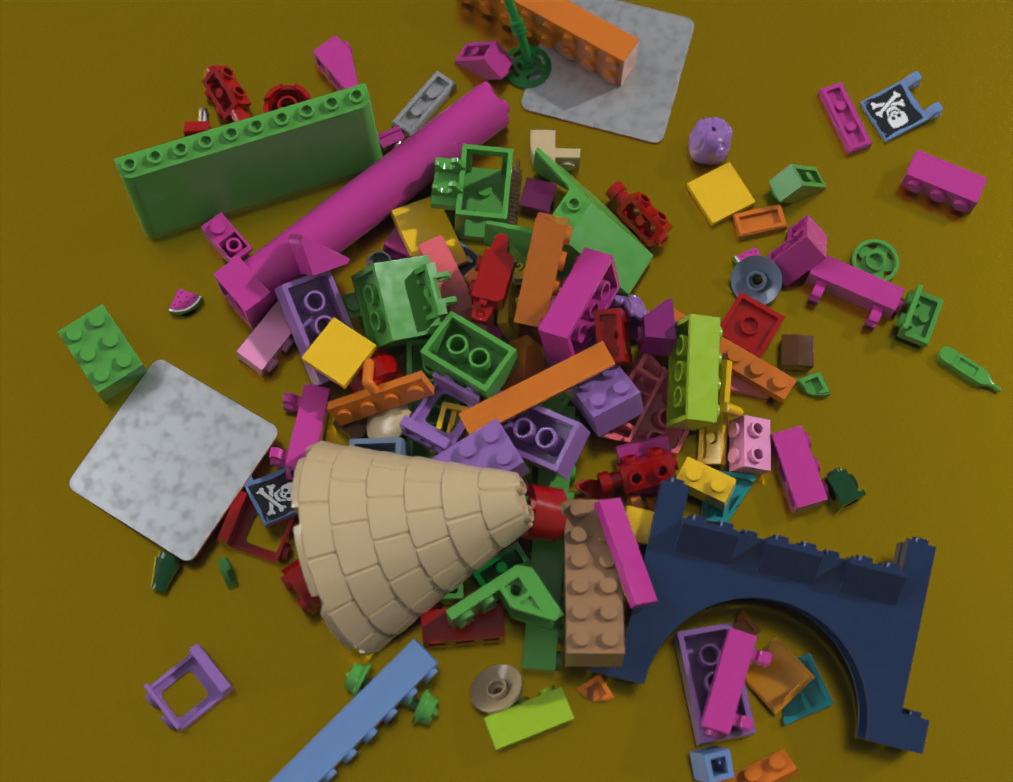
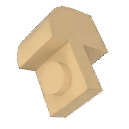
M530 130V160L532 165L534 163L535 150L539 147L564 170L579 169L580 149L555 148V130Z

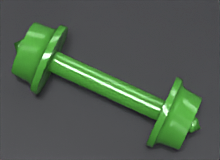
M355 663L351 671L345 673L347 680L344 689L352 692L354 698L373 680L369 678L373 665ZM428 689L424 691L420 700L413 697L408 703L404 701L400 703L415 710L412 724L422 723L428 726L432 717L439 715L436 709L439 699L432 696Z

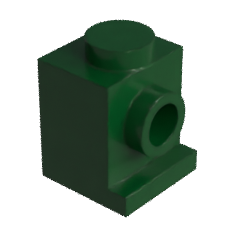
M837 467L826 474L827 478L824 482L827 484L829 498L837 512L860 501L866 495L864 489L858 491V483L852 474H848L846 469L842 470L841 467Z

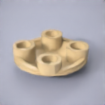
M408 404L369 416L366 426L368 437H400L403 433L399 423L405 415L410 418L413 415V412L408 408Z

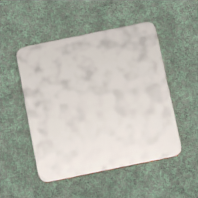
M568 0L638 38L639 45L636 64L623 84L619 86L615 83L607 82L603 76L594 71L586 70L580 63L564 58L555 49L544 47L540 42L538 47L544 50L551 60V73L543 84L533 88H525L522 107L528 112L653 144L661 142L665 134L693 33V21L687 17L619 0ZM536 53L541 58L542 64L545 65L543 57L539 53ZM537 71L529 76L528 81L539 78L542 73Z
M157 360L149 367L148 372L144 374L70 479V487L74 492L184 561H190L197 556L278 436V431L270 422L164 360Z

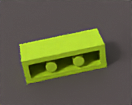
M554 685L540 690V696L529 699V696H524L517 699L513 707L496 713H488V716L484 718V723L495 751H501L573 722L574 716L562 687L555 689Z

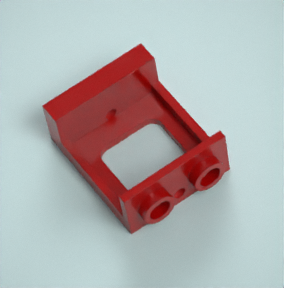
M621 308L594 310L597 343L604 342L612 359L620 367L631 366L632 352L627 313Z
M240 491L230 506L218 535V542L222 546L281 566L283 559L288 560L292 550L290 542L294 534L293 527L299 525V514L282 521L288 525L277 552L247 542V536L255 517L259 514L248 493Z

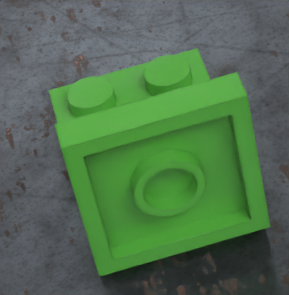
M515 565L446 610L447 621L452 629L458 626L460 629L468 626L474 621L473 616L481 611L483 614L491 611L497 606L496 601L498 600L511 618L549 630L560 626L564 617L563 612L534 569L521 565ZM515 592L519 593V595L514 596L512 594Z

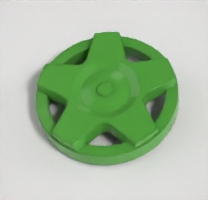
M879 239L863 241L856 247L851 257V266L888 282L896 275L900 264L896 250L889 243ZM868 245H878L874 250L867 247ZM888 251L892 255L893 260L887 258ZM857 255L861 259L858 263L856 262ZM884 273H891L889 276L884 278Z

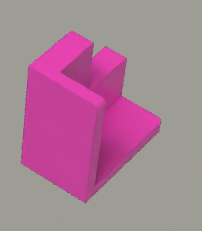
M806 215L788 229L787 240L767 255V258L771 259L779 267L782 274V283L785 286H788L826 259L827 235L809 215Z

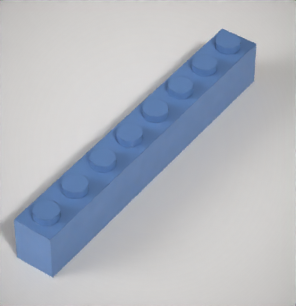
M413 639L270 782H329L337 774L334 768L341 761L345 764L348 763L358 753L355 747L362 740L365 744L368 743L378 733L375 727L382 720L388 723L398 713L395 707L402 701L408 703L418 693L416 687L423 680L428 683L438 673L436 667L440 663L417 639Z

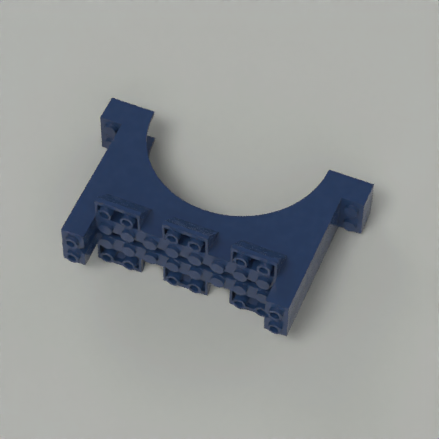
M668 477V480H662L658 486L654 503V516L648 542L644 546L642 555L658 601L652 605L630 608L624 631L625 655L622 667H588V670L644 684L648 669L662 643L673 630L693 614L711 605L733 599H759L774 602L793 609L813 621L831 638L840 650L849 667L857 694L858 724L856 737L923 754L930 720L921 718L922 712L903 708L936 547L928 545L929 540L918 537L906 538V541L897 543L893 563L884 561L883 563L873 564V558L856 555L843 559L839 558L840 553L826 549H823V551L816 550V544L804 541L791 544L788 543V537L773 534L769 538L761 539L757 538V532L744 529L741 531L734 530V524L717 521V523L710 524L706 523L705 517L694 514L683 518L690 487L684 486V481Z

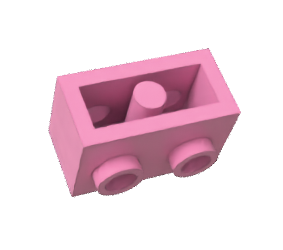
M742 415L730 420L728 427L729 472L758 476L771 471L770 420Z

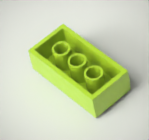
M689 314L675 322L677 340L668 358L666 427L695 431L717 423L720 415L718 393L721 388L719 366L721 365L722 355L719 352V346L723 330L720 326L719 317Z

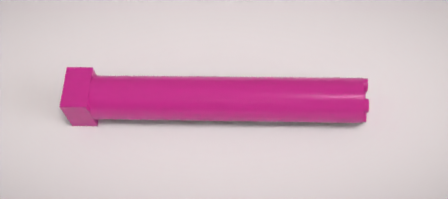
M485 81L477 85L245 261L236 256L216 271L213 275L221 294L253 330L271 310L274 303L278 301L274 289L307 276V274H302L299 271L289 241L290 234L304 235L341 253L390 216L391 210L403 206L433 183L436 157L449 159L457 157L461 160L463 144L483 145L509 125L510 119L507 112L510 111V107L503 98L498 99L488 82Z

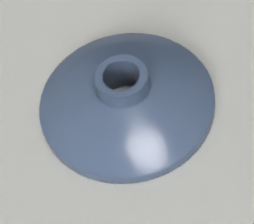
M748 256L742 259L733 269L731 275L732 290L736 297H738L740 292H743L764 305L768 304L777 297L781 290V271L775 262L765 256ZM760 275L762 282L759 284L755 283L753 277Z

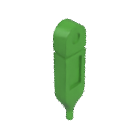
M945 346L938 352L937 359L947 368L949 367V369L979 387H990L998 392L1001 390L993 382L987 370L961 353L959 354L953 348Z

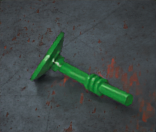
M503 0L511 21L509 22L513 36L517 37L519 46L513 48L508 53L514 60L512 63L513 69L519 75V78L512 74L510 68L505 77L512 85L518 88L537 87L548 79L552 68L551 60L544 50L537 46L529 45L526 36L527 29L525 28V23H523V18H520L514 0ZM521 51V55L517 58L513 57L514 54ZM536 52L543 57L545 65L542 64V60L539 57V55L536 54ZM537 71L542 73L539 78L527 81V76L533 75Z

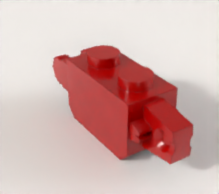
M504 233L495 235L491 249L485 248L483 257L478 256L475 271L478 274L476 280H471L468 289V295H471L473 305L472 322L487 325L493 311H499L505 306L515 271V260L509 254V236Z

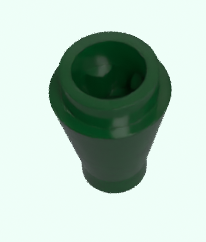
M159 551L158 556L154 557L151 589L166 593L168 585L181 565L178 563L179 557Z

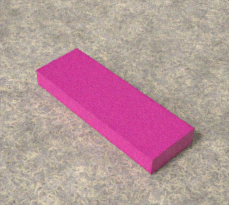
M840 82L820 89L818 95L847 154L851 155L870 148L872 142L843 83Z

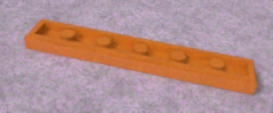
M601 341L458 413L469 435L496 418L502 424L614 367L615 362L604 342Z

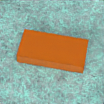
M781 204L732 214L731 217L738 240L787 229Z

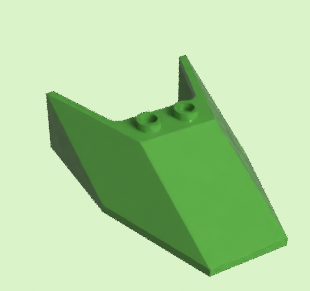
M537 147L532 171L568 190L553 213L555 216L569 218L568 225L573 226L569 245L563 246V251L567 252L563 271H558L557 276L562 277L561 282H563V279L568 277L573 269L575 258L580 256L584 247L613 255L620 283L617 294L629 296L652 260L653 254L595 195ZM487 220L485 223L484 243L492 246L495 235L504 233L509 236L510 240L509 254L512 255L514 260L526 266L533 229Z

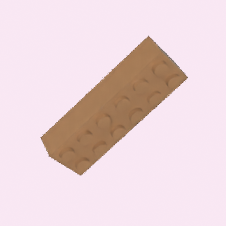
M567 499L563 506V515H567L563 532L565 666L622 667L625 655L622 583L594 506L599 500Z

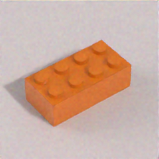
M538 213L533 228L514 322L538 327L540 320L545 318L550 309L552 296L557 297L562 277L557 276L558 271H563L567 252L563 251V246L569 245L573 226L568 225L569 218Z

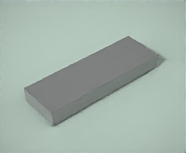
M437 70L392 121V127L399 125L405 136H411L424 126L457 88L456 83Z

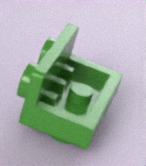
M918 284L915 290H909L904 304L908 305L905 313L901 312L897 320L896 326L900 327L897 337L926 348L944 300L922 292L924 286Z

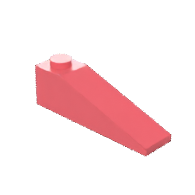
M439 235L419 244V256L429 255L430 263L435 262L437 272L450 271V280L438 282L442 298L457 297V305L446 307L448 314L450 311H453L481 329H487L486 325L475 323L471 320L473 305L471 295H468L469 288L443 236Z

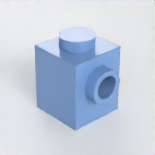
M713 745L690 751L695 780L718 782L734 777L729 749Z

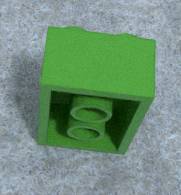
M103 304L58 331L62 340L104 402L140 381L144 374L148 372Z
M453 311L449 312L420 351L424 365L442 376H450L463 388L470 387L474 389L483 401L498 393L519 364L517 349Z

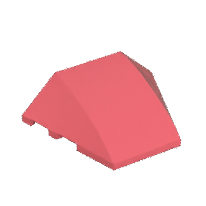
M641 353L625 373L641 393L644 413L603 434L601 437L632 443L666 434L669 439L671 453L678 454L690 430L666 427L668 370L664 365L661 366L652 354Z

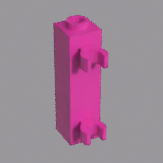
M828 255L826 259L810 269L805 283L814 286L808 300L818 304L825 291L871 311L865 325L871 328L876 327L881 316L890 319L894 312L899 313L905 299L901 298L904 288Z
M304 384L302 396L289 392L284 393L282 403H284L283 410L289 412L298 411L289 450L285 451L281 448L271 447L269 458L271 459L270 465L285 466L286 479L293 480L298 460L307 456L305 449L311 444L323 440L329 414L327 406L328 402L331 401V390L329 387L321 384L317 386L314 384Z
M729 628L726 632L699 724V729L705 730L704 735L720 740L721 736L727 737L730 734L732 726L745 732L751 731L754 719L736 714L749 664L753 662L767 668L772 658L771 653L754 649L757 636L733 628Z

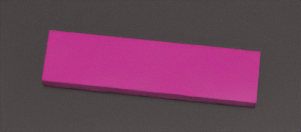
M621 498L597 501L594 506L630 608L654 604L658 600Z

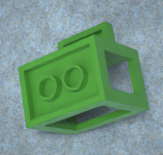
M463 144L461 160L457 157L451 159L436 157L431 208L455 210V233L458 239L484 241L485 223L487 220L507 223L514 149ZM472 154L503 157L502 169L472 167Z
M429 255L373 263L351 276L366 338L376 344L377 349L406 345V340L430 339L445 319L444 315L448 314L446 307L457 305L456 296L441 297L438 282L451 279L450 271L437 272L435 262L430 263Z

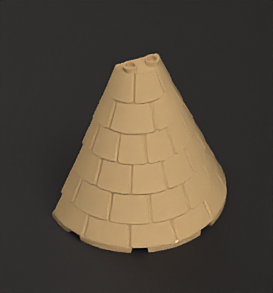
M319 441L305 449L307 456L298 460L294 473L292 508L299 514V525L293 527L299 561L311 596L320 597L322 601L320 614L335 637L350 650L358 648L360 654H372L380 651L396 635L401 634L444 596L454 591L476 570L481 569L503 548L509 546L533 525L532 521H534L533 510L530 505H527L524 495L526 494L525 482L516 472L480 468L420 456L410 457L352 445L343 446Z

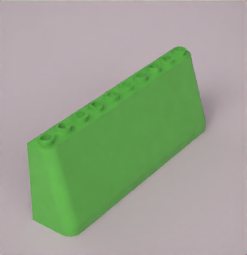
M362 83L114 158V161L144 234L151 239H158L204 225L220 212L225 217H230L353 179L382 158L383 155L370 95L366 84Z

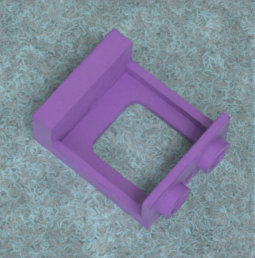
M434 372L432 375L434 395L424 398L411 418L405 415L399 424L403 435L440 454L459 442L467 431L461 420L451 433H445L426 422L427 416L440 397L447 394L466 404L468 408L480 403L481 399L478 392L470 387L463 388L450 376H441Z
M198 643L189 649L191 654L151 685L147 683L144 685L148 691L145 695L146 699L154 708L157 706L161 708L164 712L161 718L170 730L176 728L178 731L183 732L235 690ZM192 672L207 690L208 695L184 716L177 717L162 698V693L186 673Z

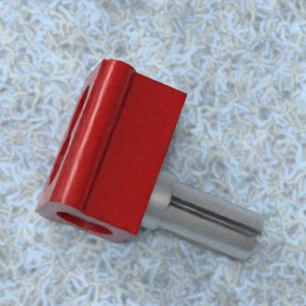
M201 107L199 109L198 121H187L184 123L185 137L211 129L210 121H207V108L204 107L203 110Z

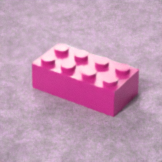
M584 247L580 256L575 258L573 269L569 276L563 279L560 292L557 297L552 299L547 315L540 320L538 325V332L548 360L560 363L587 349L596 332L594 310L608 309L620 288L613 255Z

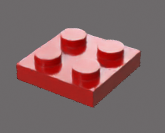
M740 292L720 324L723 330L722 336L761 358L784 321L785 316Z

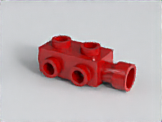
M209 66L204 71L206 76L202 80V84L205 87V96L213 100L217 107L215 109L216 114L224 120H233V122L250 118V114L246 113L252 103L236 79L234 72L229 66Z
M621 181L615 182L607 190L605 195L612 202H616L620 206L616 211L620 216L619 220L627 229L631 228L637 234L635 237L644 246L652 247L657 245L659 247L669 238L668 233L673 226L668 222L667 216L651 204L648 196L640 192L629 194Z
M662 447L650 448L646 451L647 455L637 457L636 454L625 455L621 457V462L615 463L617 471L610 473L603 471L596 474L602 494L612 492L613 488L621 486L626 494L635 495L644 492L645 488L651 486L658 487L662 480L666 481L668 477L677 478L675 470H678L679 466L676 456L674 454L671 455L667 449L662 450ZM665 466V471L657 472L659 467ZM634 474H640V478L632 480Z

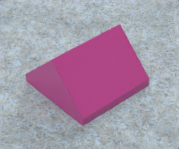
M290 234L289 236L299 271L302 274L315 276L348 264L350 258L304 235Z

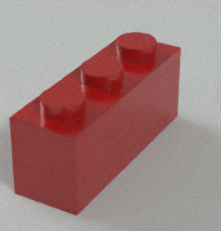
M501 603L485 614L482 611L473 616L474 621L462 629L459 626L455 629L451 628L446 617V610L449 608L442 609V605H434L429 611L421 615L424 648L505 641L506 638L503 605Z

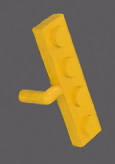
M722 360L719 366L721 388L718 393L720 415L717 423L699 429L697 461L705 465H725L729 417H741L743 415L741 407L730 403L732 361Z

